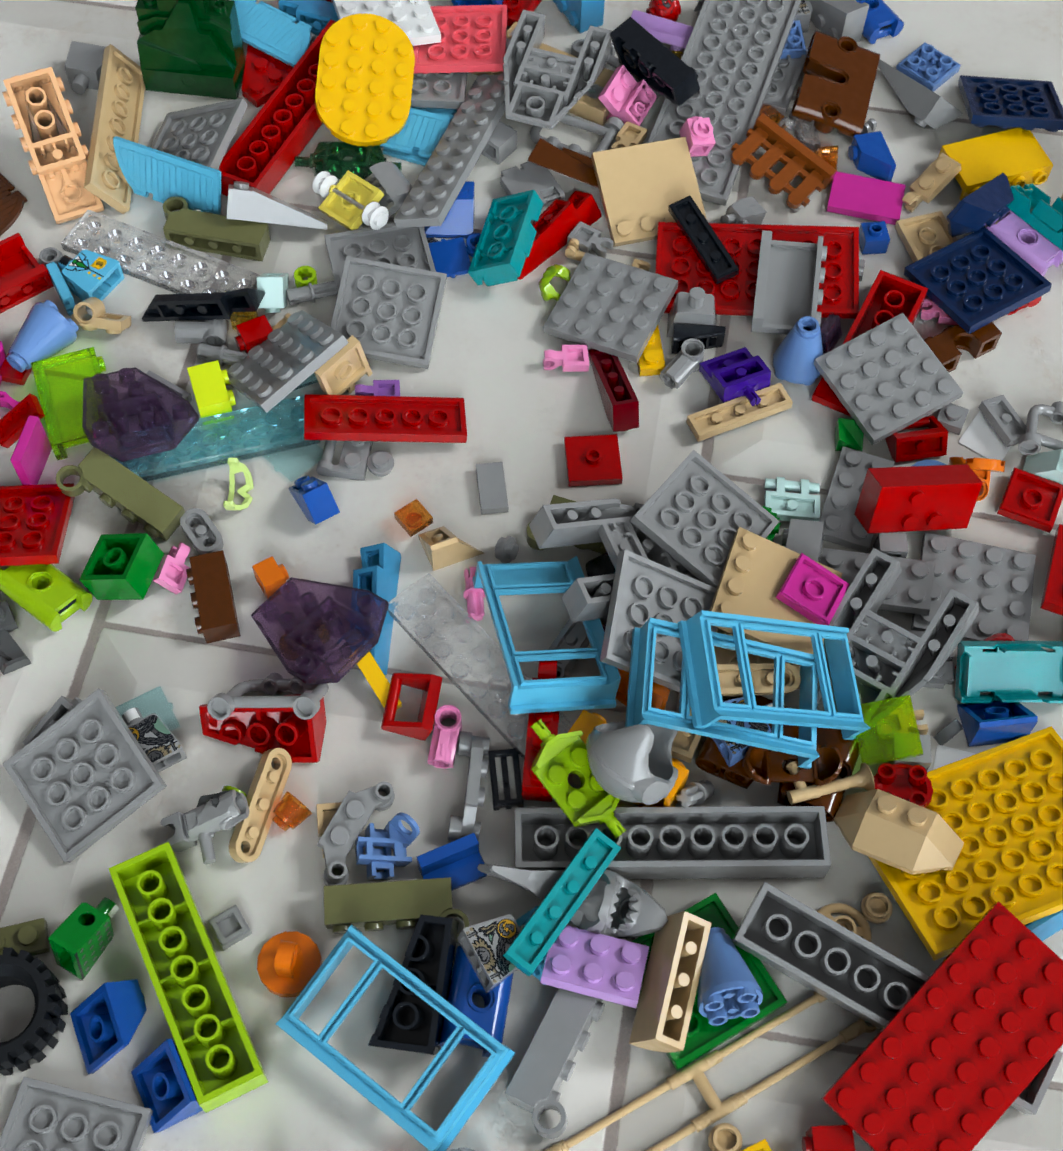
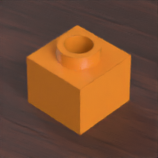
M273 556L252 566L255 579L268 601L288 592L286 580L290 579L288 572L283 564L278 565Z

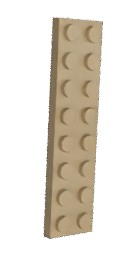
M110 44L104 48L84 188L124 214L130 210L132 188L119 167L115 155L113 137L117 136L138 143L145 83L141 67Z

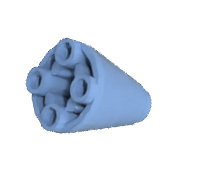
M52 301L38 302L31 308L9 349V355L6 357V360L19 372L31 369L70 346L77 339L76 332L79 330V327L73 320L66 319L60 314L58 307Z
M811 316L800 318L777 347L773 355V367L775 369V376L778 379L786 380L793 384L809 386L814 384L815 380L820 377L821 374L814 366V361L823 355L821 329L819 322Z
M720 927L710 928L698 983L697 1007L699 1013L703 1017L708 1018V1022L712 1026L722 1025L728 1019L740 1016L743 1018L755 1017L760 1013L759 1005L763 1000L760 986L733 941L725 933V930Z

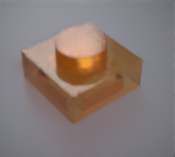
M417 499L394 513L395 519L410 537L433 524V517Z

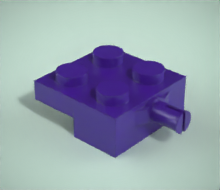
M746 347L699 364V371L723 403L745 396L752 406L758 405L761 398L755 391L770 386V369L759 355L753 357Z

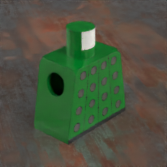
M104 897L96 908L86 902L81 903L48 938L56 964L81 980L86 977L113 939L114 933L110 920L119 910V907L112 900Z

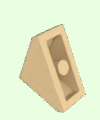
M444 526L418 535L433 571L484 554V552L457 538Z

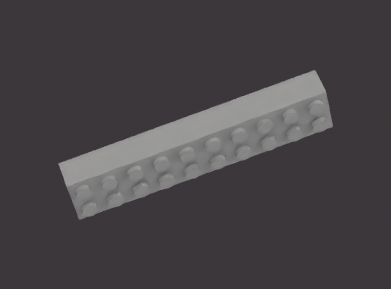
M825 806L616 807L613 811L615 813L614 816L626 829L617 838H615L605 823L600 825L597 822L582 827H575L561 808H515V868L536 871L565 870L595 828L621 847L607 869L618 873L626 879L825 878L831 867Z
M766 882L760 886L732 938L734 945L880 1030L885 1027L929 977L927 974ZM1058 1050L1010 1105L1011 1107L1023 1114L1036 1115L1063 1057V1052Z

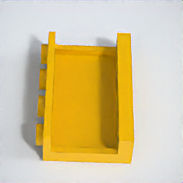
M1021 127L943 145L939 156L941 153H944L961 164L962 170L955 176L962 188L960 201L1002 173L1007 176L1010 187L1020 185L1023 188L1025 184L1040 185L1047 181L1053 167V163L1032 132Z

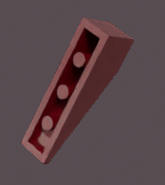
M595 349L588 350L589 360L602 403L613 432L639 428V401L619 358Z

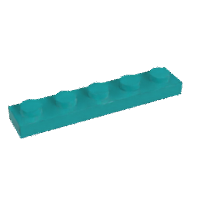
M595 828L503 954V957L528 977L532 975L621 847Z

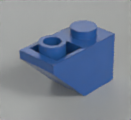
M306 475L295 480V485L288 488L308 521L315 525L340 513L328 484L322 480Z

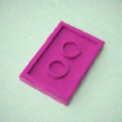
M837 171L832 181L826 211L877 222L885 221L887 224L895 225L896 221L900 220L902 199L906 185Z

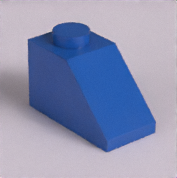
M882 132L854 135L852 144L848 148V155L850 160H853L856 169L879 180L891 182L896 163Z

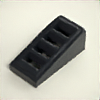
M674 323L671 353L678 354L682 343L690 338L700 340L704 344V349L722 347L726 327Z

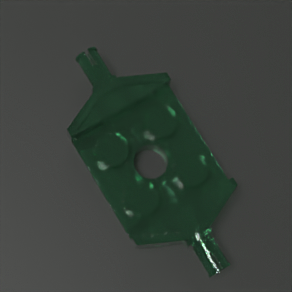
M322 141L318 143L314 153L310 154V158L295 156V167H310L315 176L322 171H327L338 179H341L348 170L360 178L366 179L372 174L369 167L379 162H387V158H384L379 145L362 147L345 142ZM345 157H352L350 160H343ZM392 162L402 171L401 162Z

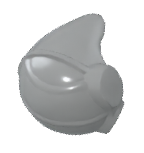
M626 720L596 726L587 738L586 748L589 767L598 784L608 794L627 802L652 805L666 798L678 778V769L672 765L671 754L672 743L678 730L649 724L625 727Z

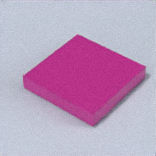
M29 415L10 459L22 485H38L52 450L43 425L37 416Z
M801 553L775 598L813 623L829 625L850 584Z

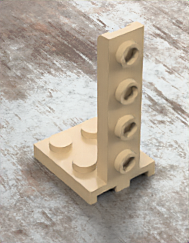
M287 313L282 320L275 326H272V329H280L287 323L291 314ZM353 335L347 339L349 343L314 372L324 395H343L346 391L351 394L355 390V383L365 374L368 377L373 374L360 341Z

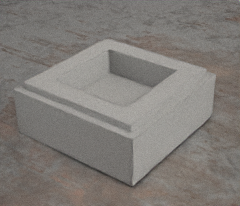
M237 905L232 906L208 921L223 950L252 934Z

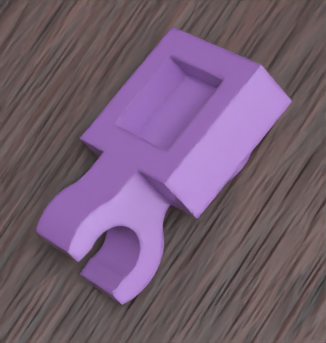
M373 380V386L358 384L355 385V395L400 396L399 380Z

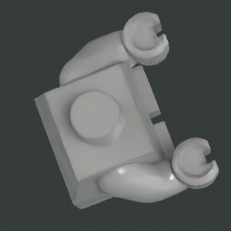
M752 196L742 198L729 206L726 214L721 216L720 221L723 224H761L767 212Z

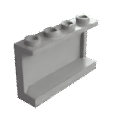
M762 230L752 332L787 335L795 323L805 316L815 318L820 326L822 312L817 311V305H822L824 290L819 289V283H824L826 268L821 267V261L826 262L828 247L823 246L824 236H818L817 243L772 240V231Z

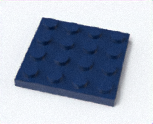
M960 75L958 86L971 124L977 127L993 125L1002 129L1021 127L1024 130H1034V128L1045 129L1049 132L1063 130V107L1052 81Z
M986 227L906 266L904 269V276L911 282L928 288L926 296L968 334L1050 292L1052 283Z

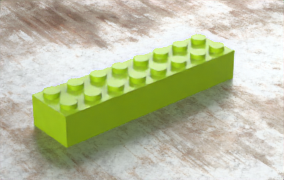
M166 842L108 868L200 1107L207 1113L268 1083L239 1008L170 843Z

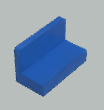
M475 833L417 856V865L422 878L451 877L452 891L488 876V874L478 870V865L485 863L480 855L479 842Z

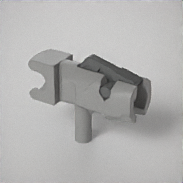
M235 790L201 796L196 808L184 814L176 812L161 820L162 826L166 827L169 825L175 830L174 835L167 839L165 843L169 842L173 851L182 852L196 846L199 840L203 863L206 865L216 862L212 837L215 836L214 833L220 830H228L249 816V806L245 795Z

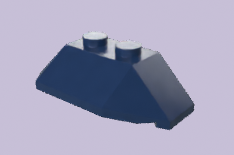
M1004 173L963 198L949 213L947 221L949 222L948 233L951 237L979 231L986 225L990 228L997 220L1000 221L1011 210L1008 206L1013 202L1014 197L1008 178Z

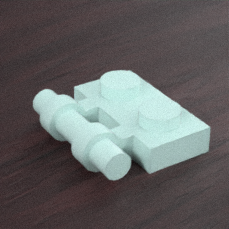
M776 477V479L765 478L764 489H772L774 491H765L764 506L772 508L771 512L777 513L776 517L779 518V521L790 522V519L820 520V495L809 494H819L820 483H811L808 479L790 481L785 480V477ZM785 491H794L799 493H788Z

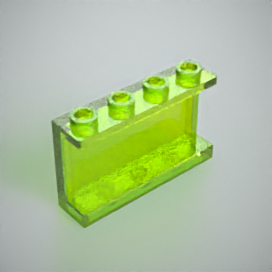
M94 347L31 363L41 407L45 415L44 420L50 445L57 461L68 458L66 448L110 436L113 437L115 444L121 443L118 433L123 432L119 417H114L113 412H117L114 397H109L107 393L112 391L108 376L103 377L102 374L107 369L103 357H97Z

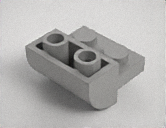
M379 162L369 167L372 174L364 180L383 192L384 196L379 204L388 209V217H390L400 209L412 186L394 163Z

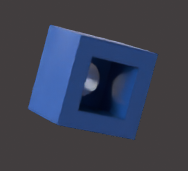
M885 221L861 223L859 228V245L862 255L886 253L890 237Z

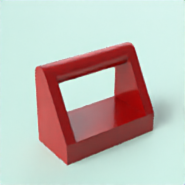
M932 415L926 416L902 430L928 427L929 429L905 433L896 432L885 438L891 457L896 463L947 455L948 430Z
M393 673L381 729L425 741L433 730L443 677L433 674ZM402 685L423 690L417 722L394 721Z

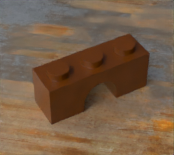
M992 322L970 334L959 325H956L954 327L949 326L940 334L934 337L929 336L924 341L949 373L956 369L962 355L958 349L968 351L976 359L996 348L1002 332Z

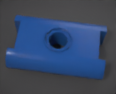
M856 0L861 4L864 2L869 4L862 35L871 44H875L877 39L888 35L895 37L902 31L904 22L883 0Z
M461 945L457 946L447 1001L502 1044L513 974L493 990L486 993ZM472 994L480 995L483 998L484 1008L474 1005ZM445 1017L440 1039L442 1047L457 1027ZM467 1034L458 1043L483 1049V1057H490L491 1055L490 1052Z

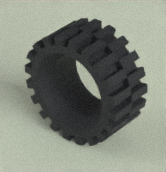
M3 947V954L0 955V988L9 985H21L30 988L35 1000V1009L30 1023L23 1032L11 1040L0 1042V1073L3 1076L13 1075V1067H17L22 1072L30 1069L28 1060L34 1058L39 1063L47 1056L42 1050L46 1045L53 1049L59 1041L53 1035L55 1031L64 1032L66 1023L60 1016L68 1015V1005L62 1000L66 998V994L59 984L60 981L37 957L34 958L29 952L22 949L18 954L13 948Z

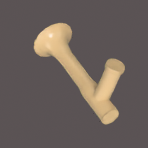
M797 761L786 765L790 775H795L800 771ZM863 762L856 774L831 781L825 785L815 786L814 784L807 786L806 782L803 781L793 782L795 789L787 792V798L792 805L851 788H864L867 791L875 790L874 777L869 766Z

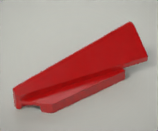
M575 191L567 201L555 199L539 216L538 221L532 223L537 233L530 255L525 259L521 275L517 279H523L567 244V236L580 221L591 226L601 218V211L592 194Z

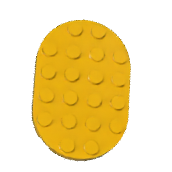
M353 14L335 22L325 33L319 54L315 108L321 123L323 122L337 139L355 146L371 147L386 143L388 139L399 134L404 128L411 106L415 56L409 38L399 26L378 15Z

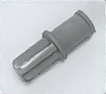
M335 281L312 285L310 282L307 286L286 289L289 305L291 306L308 301L314 303L315 299L336 295L337 288Z
M204 343L198 345L196 353L198 355L197 359L218 360L220 366H224L225 363L233 365L241 362L248 356L247 353L229 350L226 345L219 347Z
M704 780L690 782L681 790V793L676 795V799L681 801L683 807L699 806L706 799L713 796L714 786L708 780L705 782Z

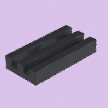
M518 748L488 751L493 810H500V808L504 807L507 810L515 806L524 808ZM507 756H512L516 799H511ZM495 757H500L505 800H499Z

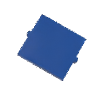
M463 237L449 240L441 239L439 242L428 243L436 272L445 273L447 277L451 278L468 273L471 261Z

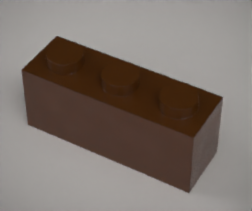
M224 551L189 557L191 568L186 569L189 585H194L195 592L190 593L193 609H198L199 617H195L197 633H203L206 643L240 637L228 564Z

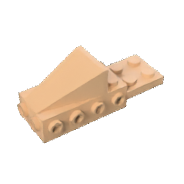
M52 67L3 80L7 90L2 92L7 107L13 106L15 114L11 115L16 130H22L24 137L19 138L24 152H30L32 160L28 161L33 175L38 174L56 224L104 211L101 199L84 188L87 170L86 160H88L89 153L86 145H81L78 139L82 134L78 123H72L70 114H73L69 99L64 100L61 92L65 91L60 76L55 77Z

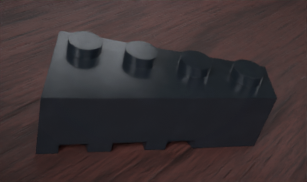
M629 17L610 33L620 65H624L629 73L639 81L644 79L650 88L677 106H681L700 90L697 72L685 64L633 18Z
M421 914L405 952L402 966L445 1000H448L459 922L453 918ZM395 978L394 986L386 1005L382 1009L379 1017L380 1021L375 1033L372 1034L368 1046L437 1055L441 1049L440 1039L444 1016Z

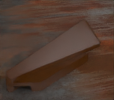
M539 139L527 161L599 188L590 157L565 147L561 150L546 140Z

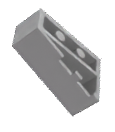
M805 0L811 12L810 20L822 33L837 39L847 36L856 42L861 40L869 4L865 2L861 4L856 0Z

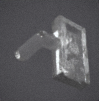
M791 112L788 115L789 118L784 117L780 120L778 125L784 130L786 128L792 130L794 137L810 150L816 152L821 146L817 129L814 126V120L811 123L791 116Z

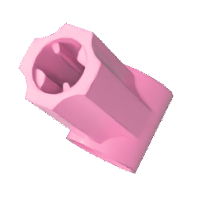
M453 705L441 706L435 713V726L427 762L436 768L447 769L454 766L460 731H462V718L459 709ZM447 718L456 721L454 725L448 727L441 724Z

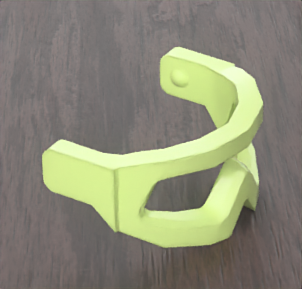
M228 458L227 463L230 467L228 500L223 502V506L226 510H242L248 508L253 499L247 493L254 488L251 472L245 464L239 462L238 458ZM243 472L246 484L238 489L237 492L245 499L241 504H235L233 502L235 473Z

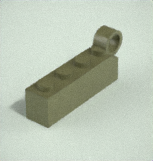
M178 196L170 197L164 201L163 211L166 222L163 231L168 246L263 262L271 240L268 223L227 219L225 215L190 210L187 201Z
M96 446L91 449L79 463L78 467L67 465L62 467L56 474V483L64 495L75 497L84 491L90 493L93 490L100 495L99 499L110 508L116 506L122 511L121 515L133 524L136 521L144 526L143 530L154 539H157L159 536L164 541H167L179 527L180 518L185 513L184 507ZM70 475L80 477L79 482L73 487L63 485L64 480Z
M451 877L324 886V925L327 929H332L334 934L346 933L350 925L364 927V931L368 932L384 930L383 925L395 924L396 929L415 928V923H418L421 914L446 918L456 916L464 922V928L469 927V920L466 914L459 909H453Z

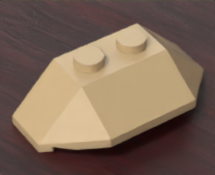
M879 789L846 795L834 817L835 824L840 828L842 835L852 850L912 875L930 873L942 869L944 871L953 870L964 846V842L937 812Z

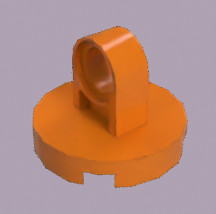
M949 457V465L968 464L983 482L977 501L985 499L988 495L991 472L1005 471V461L985 458L963 459L964 457Z
M283 932L273 936L263 945L258 955L257 971L261 982L271 993L280 997H297L322 965V958L317 944L309 936L300 932Z

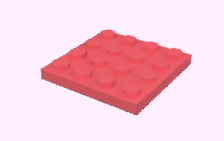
M507 4L430 6L441 33V42L414 46V74L504 71L503 58L507 47Z

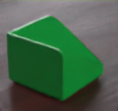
M838 418L835 426V451H841L844 446L862 452L864 437L862 430L854 419Z

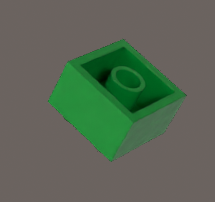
M147 533L101 534L79 580L97 600H143L164 553Z

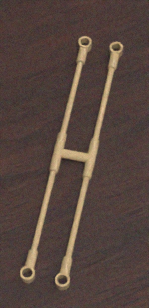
M814 991V995L719 1051L714 1050L703 1056V1058L666 1078V1082L566 1141L561 1140L543 1151H569V1148L669 1089L675 1090L693 1079L710 1109L694 1118V1120H691V1124L646 1150L663 1151L696 1131L698 1133L739 1107L747 1104L748 1099L841 1043H848L865 1032H874L877 1028L867 1026L864 1020L859 1018L858 1021L840 1031L839 1035L748 1090L744 1092L739 1091L721 1102L704 1072L722 1062V1058L808 1007L817 1002L822 1003L827 1000V998Z

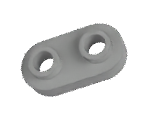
M198 508L185 511L180 518V524L184 534L200 555L221 551L223 549L222 536L206 512ZM195 524H200L196 528L192 527ZM209 543L213 544L212 546L205 547Z

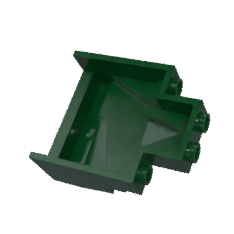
M137 1L135 9L140 33L137 47L146 91L233 100L238 98L244 75L245 55L235 1Z

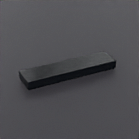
M691 196L668 205V211L716 285L739 274V268Z

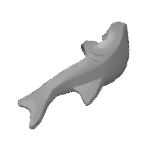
M493 864L478 865L479 871L516 884L541 900L545 898L564 871L523 870ZM606 869L570 922L576 927L592 933L624 939L642 937L658 932L668 922L665 909L647 891L618 873Z

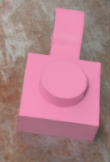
M562 345L561 351H544L543 368L545 370H553L558 366H562L563 372H588L589 370L587 345Z
M182 542L179 543L178 548L172 546L169 554L163 556L153 581L174 594L182 592L187 580L186 569L190 568L184 563L191 547Z

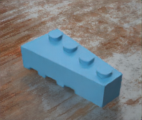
M553 0L559 11L564 13L569 23L579 33L588 31L589 26L598 27L603 25L605 0Z

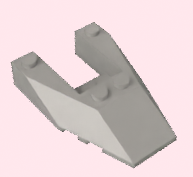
M523 10L503 58L506 119L552 130L590 89L603 71L610 53V33L612 30L589 26L579 56L575 58L539 49L544 38L545 15Z
M613 498L543 505L529 524L539 549L603 542L615 570L618 553L626 549L689 577L694 576L630 522L644 504L635 503L634 506L621 504L619 499ZM615 574L576 578L562 596L572 623L595 620L608 615Z
M873 548L846 591L828 625L849 628L847 638L863 719L871 727L869 730L857 735L860 738L935 676L963 639L979 613L977 601L951 588L921 638L879 616L876 613L901 574L902 569L898 560ZM824 643L823 646H824V652H825V657H826V662H827V667H828V672H829V678H830V683H831V688H832V693H833V699H834L835 709H836V712H838V711H837V706H836V701H835V696H834V690H833V685H832V680H831V675H830V669H829V664H828L826 649H825V643ZM818 679L817 711H824Z

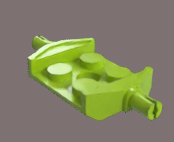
M542 719L534 723L531 728L543 742L540 744L541 749L533 761L531 770L575 827H582L597 822L600 825L605 823L615 838L619 837L626 831L613 812L620 799L608 794L595 780L589 767L586 745L580 738L584 733L580 730L555 736L551 734ZM570 773L576 774L580 778V788L576 789L570 786L568 783V775Z

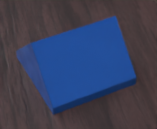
M994 700L991 703L957 704V710L969 747L1013 741L1029 735L1038 722V716L1019 702Z
M172 1038L166 1039L131 1071L144 1107L153 1111L150 1124L154 1134L203 1111L197 1101L176 1043Z

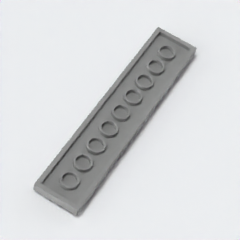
M504 73L477 76L465 97L464 103L460 105L394 218L396 227L442 225L505 112Z

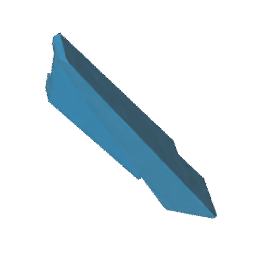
M279 0V10L295 17L296 23L303 21L311 25L312 29L310 32L317 36L330 20H339L334 5L331 2L325 0Z
M381 543L360 548L362 568L353 570L350 650L357 657L370 652L383 674L387 675L401 554L389 545Z

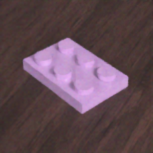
M566 925L547 953L540 983L636 1008L649 946Z

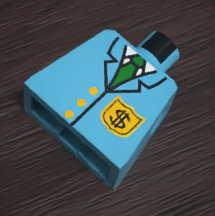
M82 250L74 259L64 255L58 263V267L62 270L61 274L69 290L82 301L90 297H96L103 301L124 279L118 260L89 250Z

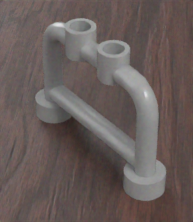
M566 114L559 121L603 136L597 149L593 152L607 150L613 138H616V135L624 126L623 121L617 117H610L604 126ZM532 126L530 135L535 144L541 138L561 150L565 147L591 158L593 152L583 151L577 144L568 146L560 143L553 136L549 138L542 137L539 133L543 127Z
M1057 401L1051 406L1039 404L1030 408L1027 414L1026 432L1019 438V451L1025 455H1035L1040 451L1041 446L1052 450L1063 449V441L1037 433L1038 415L1048 416L1056 424L1063 423V402Z
M304 672L298 673L293 679H283L280 674L271 673L266 679L244 681L235 685L226 694L219 693L208 702L207 709L214 719L224 720L235 708H293L297 717L308 720L313 718L319 711L320 700L327 694L329 686L323 680L311 679ZM252 691H263L267 695H274L277 691H291L293 694H301L300 696H242Z

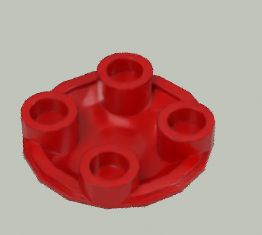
M884 763L878 767V771L874 776L875 789L882 790L924 808L931 802L933 795L931 780L927 777V770L920 765Z

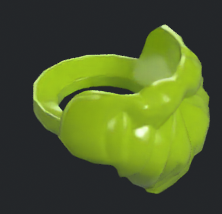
M554 264L543 273V278L539 282L543 300H559L561 295L555 291L549 282L553 277H559L569 282L571 274L566 267Z

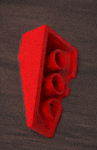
M301 694L284 695V696H300ZM324 697L320 700L319 711L313 718L308 720L297 717L293 708H235L226 719L217 720L209 714L208 704L199 706L202 733L205 736L233 745L239 743L255 748V752L261 754L269 749L283 748L289 753L292 763H318L320 761L327 723Z

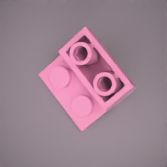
M621 65L616 68L598 96V99L610 112L606 117L607 120L610 117H617L624 124L628 121L640 126L658 96L644 79L637 82L625 66Z

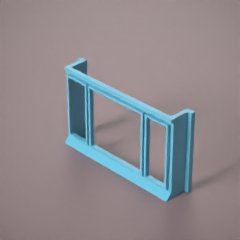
M577 556L569 561L482 564V561H477L475 577H473L472 582L474 588L484 589L512 686L508 702L510 714L616 708L615 698L621 676L618 668L600 661L605 634L600 618L582 621L591 648L516 652L499 598L500 595L565 593L576 578L585 577ZM595 658L601 676L524 680L519 662Z
M701 610L687 621L681 620L678 622L694 728L705 729L719 720L841 729L843 740H854L857 735L871 728L863 719L847 638L849 628ZM710 625L732 628L745 704L724 703L722 701ZM744 629L811 637L824 711L756 705ZM822 638H824L825 649L838 712H836Z
M649 618L641 628L634 627L625 727L649 724L798 756V767L812 768V762L820 757L816 750L817 727L799 726L798 739L783 736V725L772 724V733L722 722H715L705 729L694 728L692 716H690V701L683 655L679 713L652 708L656 633L680 638L677 623ZM712 632L714 646L736 651L733 636ZM745 639L748 654L774 659L773 707L784 708L785 662L802 665L800 666L799 709L817 711L818 674L814 654Z
M350 925L283 1017L276 1023L278 1027L429 1151H447L516 1054L371 942L353 925ZM354 945L374 962L318 1035L299 1018ZM382 968L457 1026L402 1103L328 1043ZM467 1034L490 1052L491 1055L438 1130L435 1131L413 1113L411 1109L463 1036Z

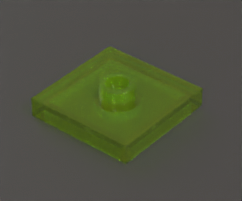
M910 695L861 704L864 722L871 727L869 730L856 736L862 763L872 765L923 755Z

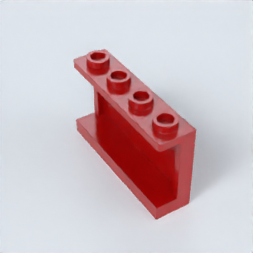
M19 233L0 241L1 314L54 287L47 268L43 263L39 264L25 246Z

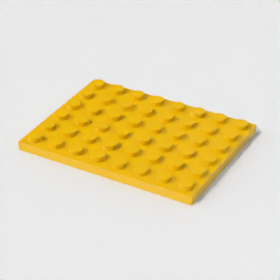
M1050 726L927 772V777L931 780L933 795L931 802L926 808L937 812L964 842L953 870L944 871L942 869L935 872L912 875L869 857L934 961L948 956L998 901L1024 925L1063 910V740L1053 727Z

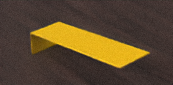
M368 652L357 658L355 662L385 708L390 683L372 654ZM400 699L398 701L397 709L402 707V702L400 701Z

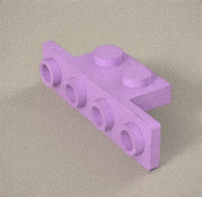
M633 10L631 18L658 41L671 45L669 50L683 53V49L686 48L694 27L638 10Z

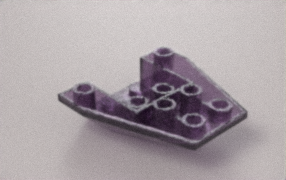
M136 367L123 368L116 372L100 373L93 377L84 378L83 432L93 447L121 462L175 449L199 421V415L189 401Z
M291 577L255 610L251 616L289 674L307 685L338 683L378 643L389 604L387 600L368 590Z

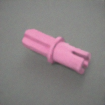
M469 567L470 575L468 569L464 570L466 589L463 592V596L467 600L468 618L471 621H481L485 615L483 601L485 593L483 588H474L472 579L475 577L476 567Z

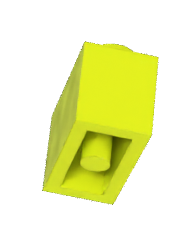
M218 360L188 367L187 370L202 423L206 424L233 417L231 406L236 405L232 389H226V385H230L227 370H221Z

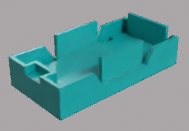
M1025 184L1023 188L1020 185L1011 186L1014 197L1013 202L1008 206L1011 211L1063 251V200L1058 197L1053 205L1050 206L1051 197L1034 184Z
M535 190L493 199L468 270L469 275L477 285H482L484 281L487 286L517 281V278L520 277L525 259L530 255L537 233L531 224V220L538 221L544 204Z
M960 641L957 649L955 698L960 703H991L994 700L1001 702L1063 703V641ZM1041 647L1053 649V651H1047ZM983 649H995V651H983ZM980 692H991V694H980ZM1038 692H1048V694H1038Z

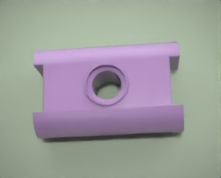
M1011 210L1000 222L993 224L990 228L986 227L1043 277L1049 267L1052 265L1058 267L1063 262V251Z

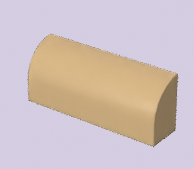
M686 911L667 916L668 922L660 931L655 932L629 1040L631 1045L657 1052L684 1051L712 924Z

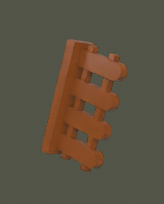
M764 113L757 118L754 128H750L747 131L746 135L748 138L740 145L735 143L731 148L733 151L731 156L732 163L736 165H742L745 162L751 165L750 177L755 180H759L763 176L767 177L770 180L768 185L769 192L779 194L782 190L789 194L786 203L792 209H797L801 205L806 207L810 202L808 197L815 190L821 192L823 189H826L837 172L834 167ZM760 147L765 149L766 152L759 159L753 156ZM780 161L785 166L776 174L771 168ZM798 175L803 181L794 188L789 183Z

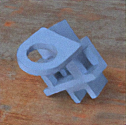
M402 812L397 813L384 829H374V823H369L365 830V837L358 836L356 840V864L366 865L367 879L390 880L394 877V866L405 867L412 862V857H407L406 848L419 836L420 829L418 824L412 817ZM401 820L407 822L412 828V831L407 830L403 826ZM374 846H383V849L374 848Z

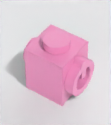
M690 117L686 119L679 130L680 137H686L691 157L707 156L716 144L710 118Z

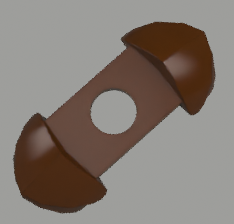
M816 744V750L820 757L812 762V768H800L797 774L789 775L784 772L782 763L787 759H793L798 762V756L782 752H769L768 749L750 746L743 760V768L746 774L754 781L765 785H771V782L803 781L820 786L830 783L837 778L841 772L843 758L838 748L828 744L823 746Z

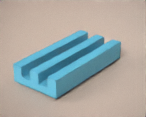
M54 262L48 263L46 267L53 285L68 315L71 316L76 305L73 296L57 264Z

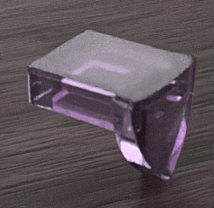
M829 314L820 328L823 354L833 350L842 336L839 315Z

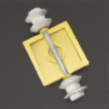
M349 170L340 181L327 171H322L315 176L312 188L315 193L325 198L318 207L323 214L350 231L357 230L362 223L370 225L374 230H379L386 225L389 212L386 207L379 204L384 196L380 189Z

